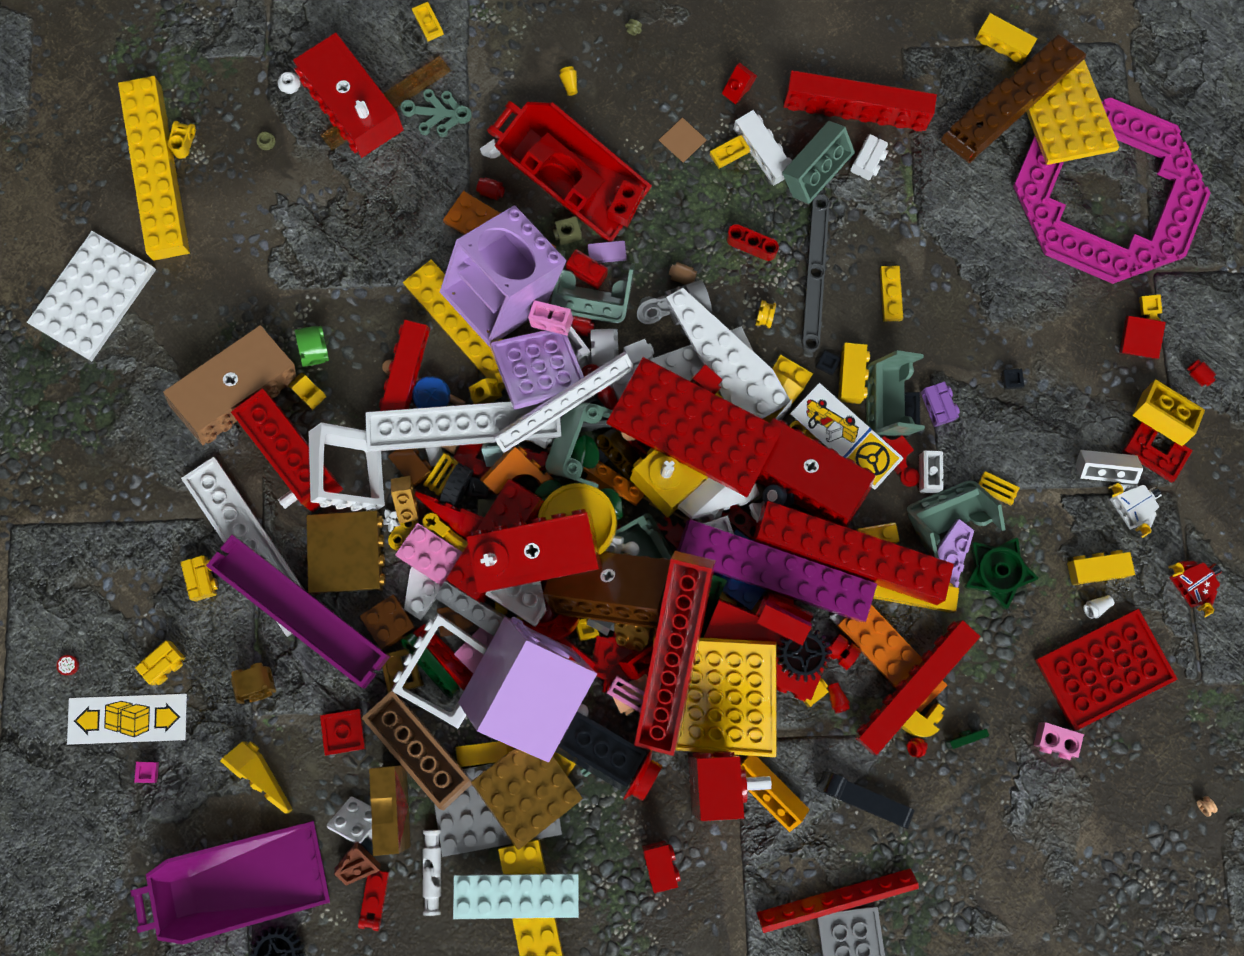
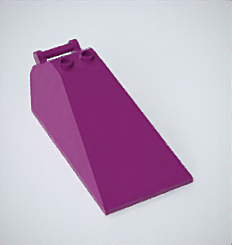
M314 821L166 859L146 874L147 886L130 890L131 897H134L138 920L137 933L155 929L157 940L182 945L330 903ZM148 892L154 920L151 923H147L142 894Z

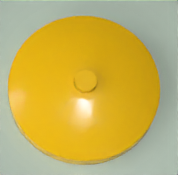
M582 483L568 484L552 492L542 504L538 518L546 517V520H551V515L566 513V516L572 515L571 511L579 509L591 512L599 554L601 555L613 541L617 528L616 512L609 498L598 488Z

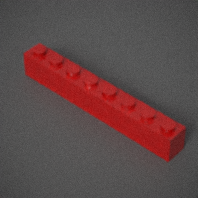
M963 620L953 621L947 627L948 632L944 637L941 635L934 642L936 646L931 651L928 650L921 657L922 662L919 665H914L908 673L910 675L907 679H902L895 688L897 690L893 695L889 694L882 702L884 705L879 710L875 709L869 716L871 720L867 724H862L856 732L858 734L855 739L871 754H879L981 637Z

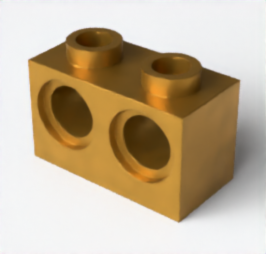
M410 476L391 479V495L399 524L418 520V504Z

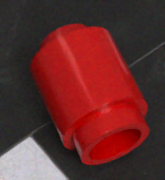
M485 177L479 179L476 191L482 196L498 200L503 197L505 187H503L502 182Z
M573 316L571 326L578 335L588 337L589 333L591 334V330H594L595 323H592V319Z
M1197 359L1187 368L1188 374L1201 387L1204 385L1208 387L1216 380L1214 378L1216 373L1204 361L1201 362Z

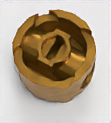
M615 623L614 626L617 644L636 651H642L653 640L657 631L656 628Z
M255 663L250 666V669L244 671L239 669L231 672V683L236 702L239 704H245L244 700L249 699L250 703L260 701L272 696V693L276 692L270 667L263 666L262 663Z

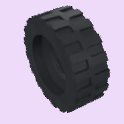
M458 463L446 482L440 501L457 507L469 486L474 470Z

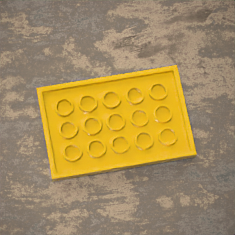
M1085 60L1078 64L1026 112L1046 165L1115 152L1120 147Z

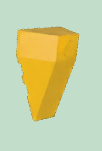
M251 741L249 743L241 742L220 760L240 779L243 777L250 780V787L254 790L264 791L266 793L264 795L265 798L285 814L293 810L264 757L258 752L259 747Z

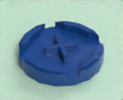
M428 376L416 383V386L413 388L412 398L417 408L448 406L450 401V390L443 379L437 376Z

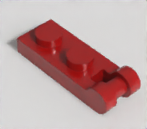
M380 870L367 876L358 928L365 929V927L372 928L373 931H379L390 872ZM368 913L375 914L374 920L367 919Z

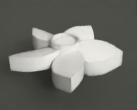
M385 510L383 524L388 525V531L392 532L394 526H400L396 511Z

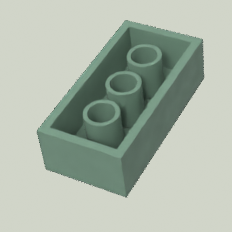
M828 121L782 172L793 198L809 204L855 153L845 126Z

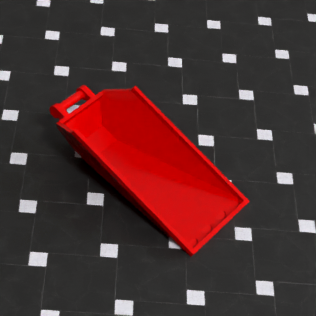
M508 101L504 111L495 123L487 129L490 135L498 139L494 146L509 162L607 242H612L624 226L608 219V211H606L609 201H613L615 198L614 192L618 185L621 186L623 180L644 188V198L652 185L553 102H527L520 109L513 102ZM514 113L516 117L505 132L499 131L509 115ZM547 133L605 179L597 193L579 212L564 200L574 187L567 173L555 166H545L534 176L520 164L528 150ZM626 193L624 196L631 197L632 194ZM617 209L616 212L622 213L624 210Z

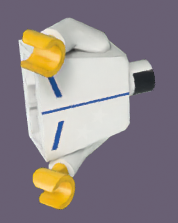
M1116 483L1109 486L1108 489L1111 488L1114 492L1110 501L1129 529L1136 528V532L1140 530L1142 538L1150 534L1151 526L1156 517V510L1159 508L1155 500L1161 496L1160 490L1157 487L1148 490L1145 485L1138 486L1131 483Z

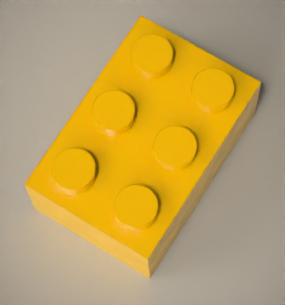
M1155 379L1142 392L1132 416L1168 437L1173 442L1183 446L1196 434L1205 409Z

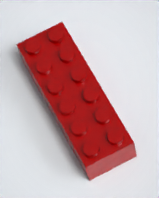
M508 479L476 531L487 529V532H492V527L502 525L512 528V523L522 521L532 524L531 519L538 518L544 500L517 482ZM467 545L446 580L474 600L485 602L488 598L485 595L486 592L477 593L469 547Z

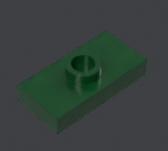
M969 729L960 732L959 737L948 740L945 744L947 748L955 749L989 737L987 729H979L973 732Z

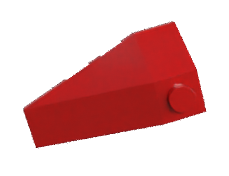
M417 491L414 494L417 499L466 541L468 536H472L471 532L476 531L484 517L462 508L458 511V508L449 503H444L443 505L440 503L441 501Z

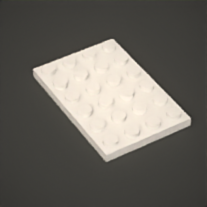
M91 231L27 323L92 362L156 269Z

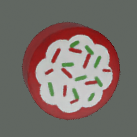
M62 656L57 662V670L62 675H73L79 668V661L74 656Z

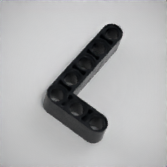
M823 771L817 791L903 828H909L915 812L914 809L851 783L840 775Z

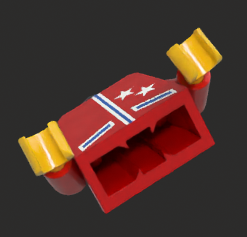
M1180 561L1168 566L1169 569L1172 568L1174 574L1169 577L1189 606L1191 608L1200 606L1197 610H1203L1205 613L1204 617L1214 613L1213 603L1217 595V588L1220 586L1216 576L1222 572L1221 568L1215 563L1208 567L1204 562L1198 564L1195 561Z

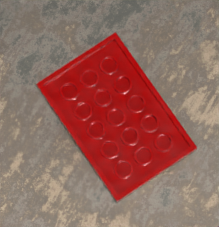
M1139 609L1035 659L1072 731H1077L1178 680Z

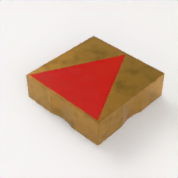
M402 765L370 768L373 856L399 854L411 847L407 771Z

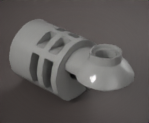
M698 280L665 291V295L658 298L650 296L643 298L637 309L638 320L645 324H652L659 321L663 316L670 314L673 323L679 325L680 323L666 297L682 288L712 314L711 301L703 281Z

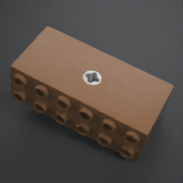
M260 325L170 386L163 393L170 408L203 446L206 443L213 442L218 434L228 431L237 422L231 411L262 388L272 398H275L282 389L288 388V384L295 381L296 371L294 363Z

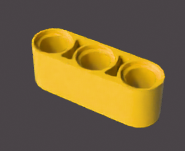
M500 741L456 747L457 763L461 767L495 763L512 751L514 747Z

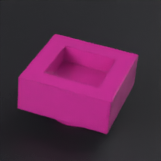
M136 762L134 783H157L159 762Z

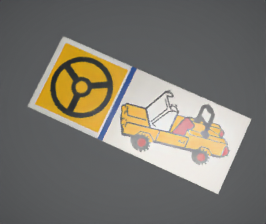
M820 383L791 412L794 418L828 448L836 450L844 458L852 459L858 466L870 469L876 475L872 485L874 490L904 459Z

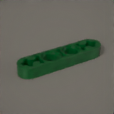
M409 633L402 639V645L408 653L413 655L416 650L414 644L418 637ZM425 648L417 663L445 696L453 698L460 692L458 684L430 651Z

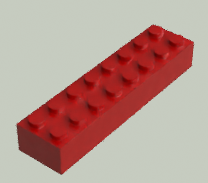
M792 70L786 88L783 108H788L791 111H806L809 114H824L827 117L837 116L846 120L855 119L864 123L873 122L882 126L892 125L896 128L926 131L935 113L937 94Z

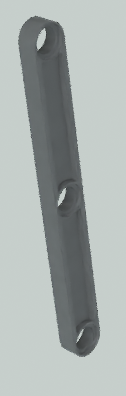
M823 194L817 195L813 199L811 206L802 348L808 353H813L818 349L821 334L829 217V199ZM823 200L825 207H818L816 201ZM818 269L821 275L814 277L811 274V270ZM813 339L816 346L809 348L806 345V340Z

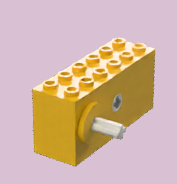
M651 448L647 452L648 455L645 459L640 458L634 463L630 480L668 518L678 509V505L709 477Z

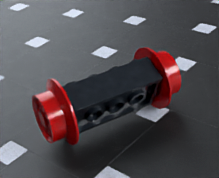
M576 712L555 751L622 792L626 790L623 800L633 795L643 801L663 766L652 759V750H649L648 753L579 712Z

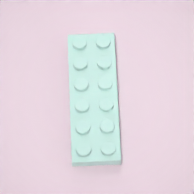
M579 873L454 875L453 919L579 918Z

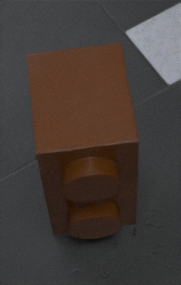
M416 448L395 450L388 456L404 477H411L413 488L415 489L428 478L431 473L429 469L432 467L425 459L421 461L417 456L420 453Z

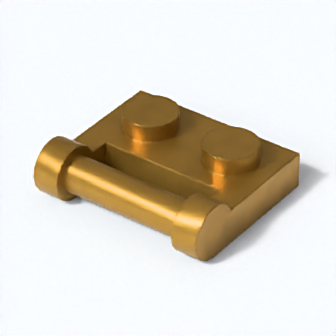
M406 649L388 653L390 658L382 667L388 693L392 691L395 684L393 679L397 672L404 670L402 657L409 654ZM416 663L411 671L413 682L407 683L406 680L403 685L407 690L424 686Z

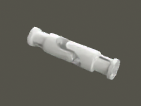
M423 830L425 835V847L423 848L424 916L441 915L439 910V897L441 896V847H439V834L441 830Z

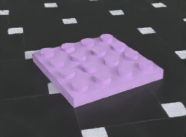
M545 330L490 343L491 351L514 409L544 403L584 378L566 335Z

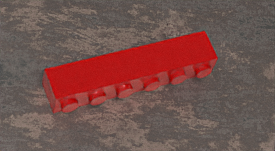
M404 320V324H401L399 343L397 342L394 347V361H391L389 365L390 376L384 384V390L386 391L384 398L382 397L379 402L380 411L409 409L413 388L416 385L431 329L427 325Z

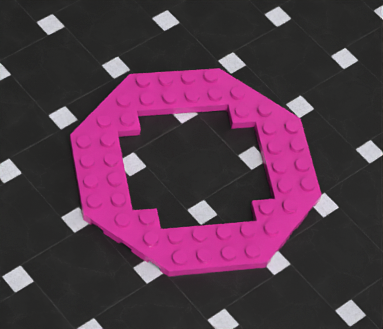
M1110 97L1104 99L1102 104L1116 139L1163 159L1157 175L1173 181L1151 240L1134 234L1126 249L1060 221L1066 204L1049 197L1064 162L1046 165L1035 135L1013 187L1044 255L1114 284L1183 259L1188 253L1211 192L1208 186L1205 187L1201 179L1203 176L1197 164H1194L1191 158L1192 153L1186 141L1183 142L1179 134L1181 131L1178 125Z

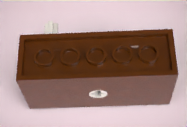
M604 551L600 555L602 568L552 578L547 581L543 595L553 614L657 629L670 560L667 558L657 559L648 556H632L627 553L616 554Z

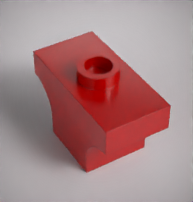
M739 63L736 65L722 95L734 104H737L744 94L750 90L757 75Z
M903 435L895 440L887 439L884 436L882 439L904 458L894 469L899 474L908 467L906 458L914 449Z

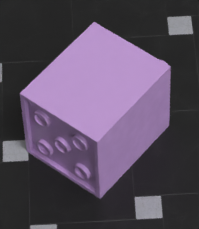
M514 205L456 240L440 293L490 347L491 342L499 341L529 321L528 316L534 300L548 303L566 263V259Z
M504 617L458 703L477 732L546 762H550L597 673L572 648L528 628L518 618L512 617V619Z

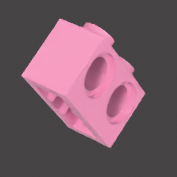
M534 300L528 316L531 327L568 336L573 321L571 309Z
M1041 722L1038 724L1033 746L1040 747L1039 751L1047 754L1056 752L1059 753L1058 757L1071 760V757L1079 758L1084 734ZM1047 734H1050L1052 738L1050 744L1045 741ZM1066 740H1069L1071 743L1069 750L1064 745Z

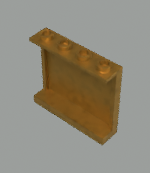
M378 511L307 515L309 594L320 595V593L383 590L382 585L386 584L385 574H382V566H385V556L381 554V547H384V536L381 535V528L384 524L383 516H380Z

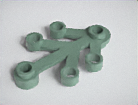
M426 89L423 96L435 108L415 106L411 100L403 101L400 106L402 114L407 117H411L414 114L433 116L428 121L422 122L419 125V132L422 135H428L430 128L445 117L451 118L449 121L437 126L438 135L445 137L448 134V130L458 123H468L472 117L471 110L466 106H460L454 100L450 91H444L441 94V98L453 110L446 109L435 97L431 89ZM423 127H427V130H425V131H423V130H421V129H422ZM440 129H445V132L441 133L439 131Z

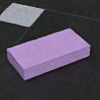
M625 241L588 244L589 257L598 263L626 261Z

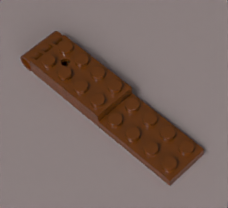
M1058 34L1012 77L1001 81L951 127V130L944 134L941 142L967 163H971L994 140L1086 58V53Z

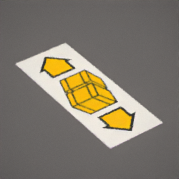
M187 694L69 698L67 745L186 740Z

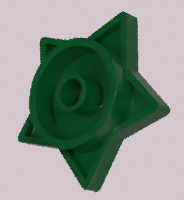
M1017 537L998 547L977 542L971 544L975 568L964 587L966 589L988 592L1004 610L1009 608L1017 588L1038 580V576L1024 564L1021 558L1019 539Z

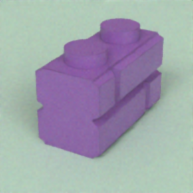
M945 382L926 387L920 392L934 427L952 422L959 417V407L956 403H953L951 398L953 396L952 389Z

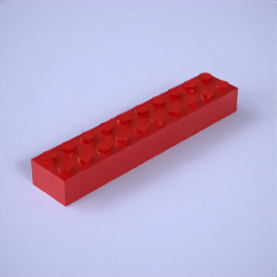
M767 501L762 506L752 540L877 583L878 586L934 605H939L946 601L954 566L953 563L771 501Z
M675 551L671 557L634 746L671 756L675 754L716 560Z

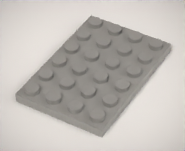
M493 764L463 770L473 780ZM472 785L445 810L439 809L434 804L438 830H441L439 839L442 857L513 844ZM560 818L532 840L562 835Z

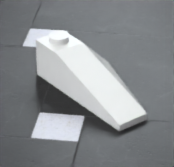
M708 478L678 505V509L690 519H695L712 514L713 511L723 508L727 510L730 509V506L736 504L740 506L745 505L759 496V491L756 484H754L749 496L745 497Z

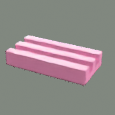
M616 676L607 694L641 713L642 705L639 708L612 691L615 688L640 704L643 703V700L616 684L620 682L644 696L645 692Z

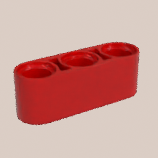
M737 224L730 226L728 229L726 240L730 246L766 261H771L776 257L779 249V244L776 240ZM736 233L740 237L734 238L731 234ZM753 240L757 244L751 245L748 241ZM765 248H772L774 252H767Z

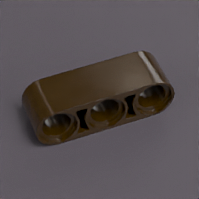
M610 428L597 437V445L620 472L630 479L634 463L642 457L623 438L617 429Z

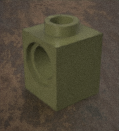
M576 216L555 222L553 234L555 240L559 239L560 246L582 240ZM564 229L571 230L569 234L562 233Z

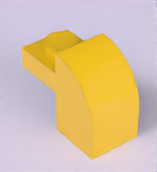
M302 372L295 378V381L288 384L312 410L326 398L321 389Z
M933 704L924 717L915 711L901 728L912 736H932L940 730L933 724H937L944 716L942 712L945 708L940 704Z

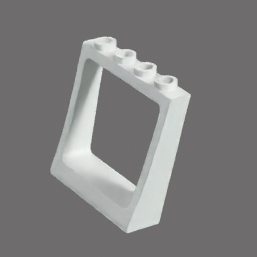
M320 423L309 431L311 502L320 503L321 507L335 505L336 509L351 507L352 511L360 509L376 511L385 506L381 451H367L366 431L327 423ZM324 444L365 451L371 498L324 491Z
M437 613L434 620L429 619L424 628L427 632L424 637L419 636L414 644L416 650L413 655L410 653L407 655L403 663L406 665L402 672L398 671L393 679L395 684L392 692L427 710L452 726L459 728L466 717L459 703H457L453 711L448 712L403 687L439 626H444L483 655L488 648Z

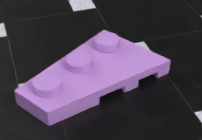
M956 519L937 547L938 559L954 564L950 583L954 584L953 587L956 588L959 586L958 580L960 573L963 572L964 559L969 551L974 530L960 519Z

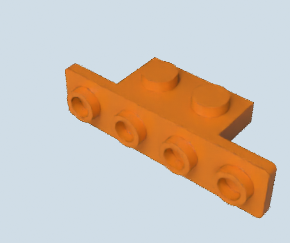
M598 461L593 469L584 467L583 471L588 474L585 480L599 484V490L604 488L613 489L620 497H623L634 506H637L645 495L636 485L600 461Z

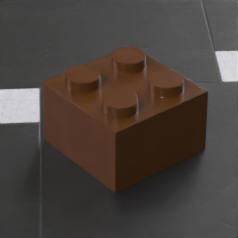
M394 594L360 615L377 645L384 651L409 633L417 630L403 605Z

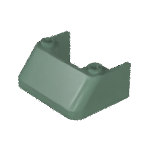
M562 250L560 254L565 258V251ZM631 263L628 281H616L612 287V293L575 286V274L570 270L563 269L553 289L551 304L571 309L572 316L620 323L626 316L635 263Z
M897 350L868 365L866 425L878 436H905L925 429L924 425L914 424L910 416H905L904 381L908 380L914 373L913 362L923 359L924 354Z
M581 403L565 413L561 420V437L554 439L545 464L547 472L552 476L572 483L587 484L599 489V484L580 478L583 471L582 464L570 457L583 422L596 424L602 419V416L609 418L613 410L596 404Z
M965 481L912 503L907 507L908 517L921 545L935 558H939L936 547L940 543V536L938 534L948 531L956 519H960L964 523L972 521L979 526H986L993 522L1002 531L1006 530L1001 504L975 481Z

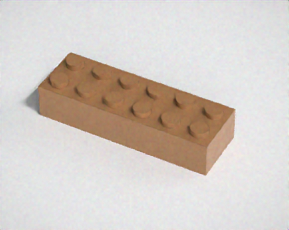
M392 691L389 692L362 717L364 722L439 809L445 810L472 785L470 783L472 779L398 694Z

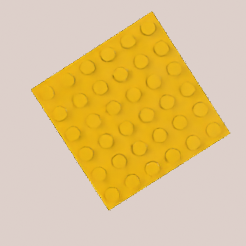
M700 638L676 751L706 753L728 751L734 752V755L776 757V642Z

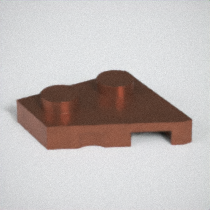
M356 842L335 867L334 875L345 885H349L380 871L381 864L359 842Z

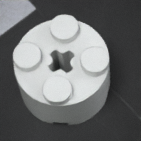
M617 329L591 330L592 364L601 367L618 356Z

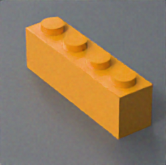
M746 756L740 762L741 766L745 767L746 777L770 776L772 783L771 789L749 790V792L791 832L804 820L810 809L757 756Z

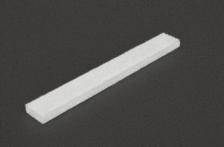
M625 352L621 353L494 434L493 438L502 452L505 453L634 370L635 368Z

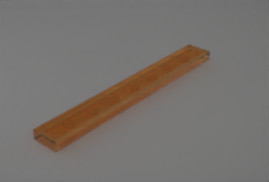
M438 56L383 94L392 106L397 108L403 101L409 100L448 74L450 68ZM334 126L321 134L322 139L331 151L347 141L343 140L338 132L339 129Z

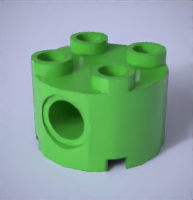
M322 326L295 329L303 367L329 361Z

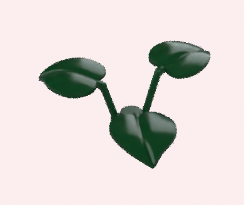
M583 435L577 439L570 458L578 460L582 464L583 470L584 467L593 469L599 461V450L592 438L588 435ZM548 480L538 487L535 495L545 501L552 492L562 487V485L557 480ZM610 488L601 489L611 501L617 520L621 519L623 513L619 494Z

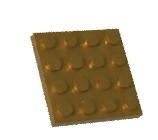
M516 748L470 782L517 850L521 849L583 799L553 756L550 762H546Z

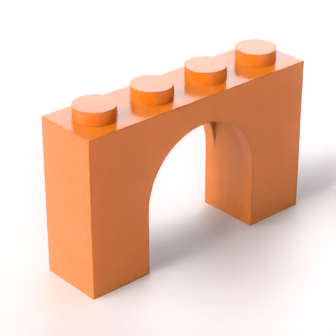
M518 446L506 451L480 480L497 495L503 489L508 479L511 480L521 474L532 475L539 486L548 480L554 479L547 472L543 474L539 470L541 466L533 459L529 461L525 457L527 453Z

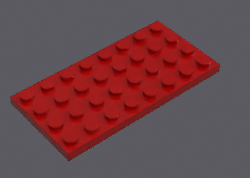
M645 357L640 361L606 423L745 497L749 496L782 431L777 426Z

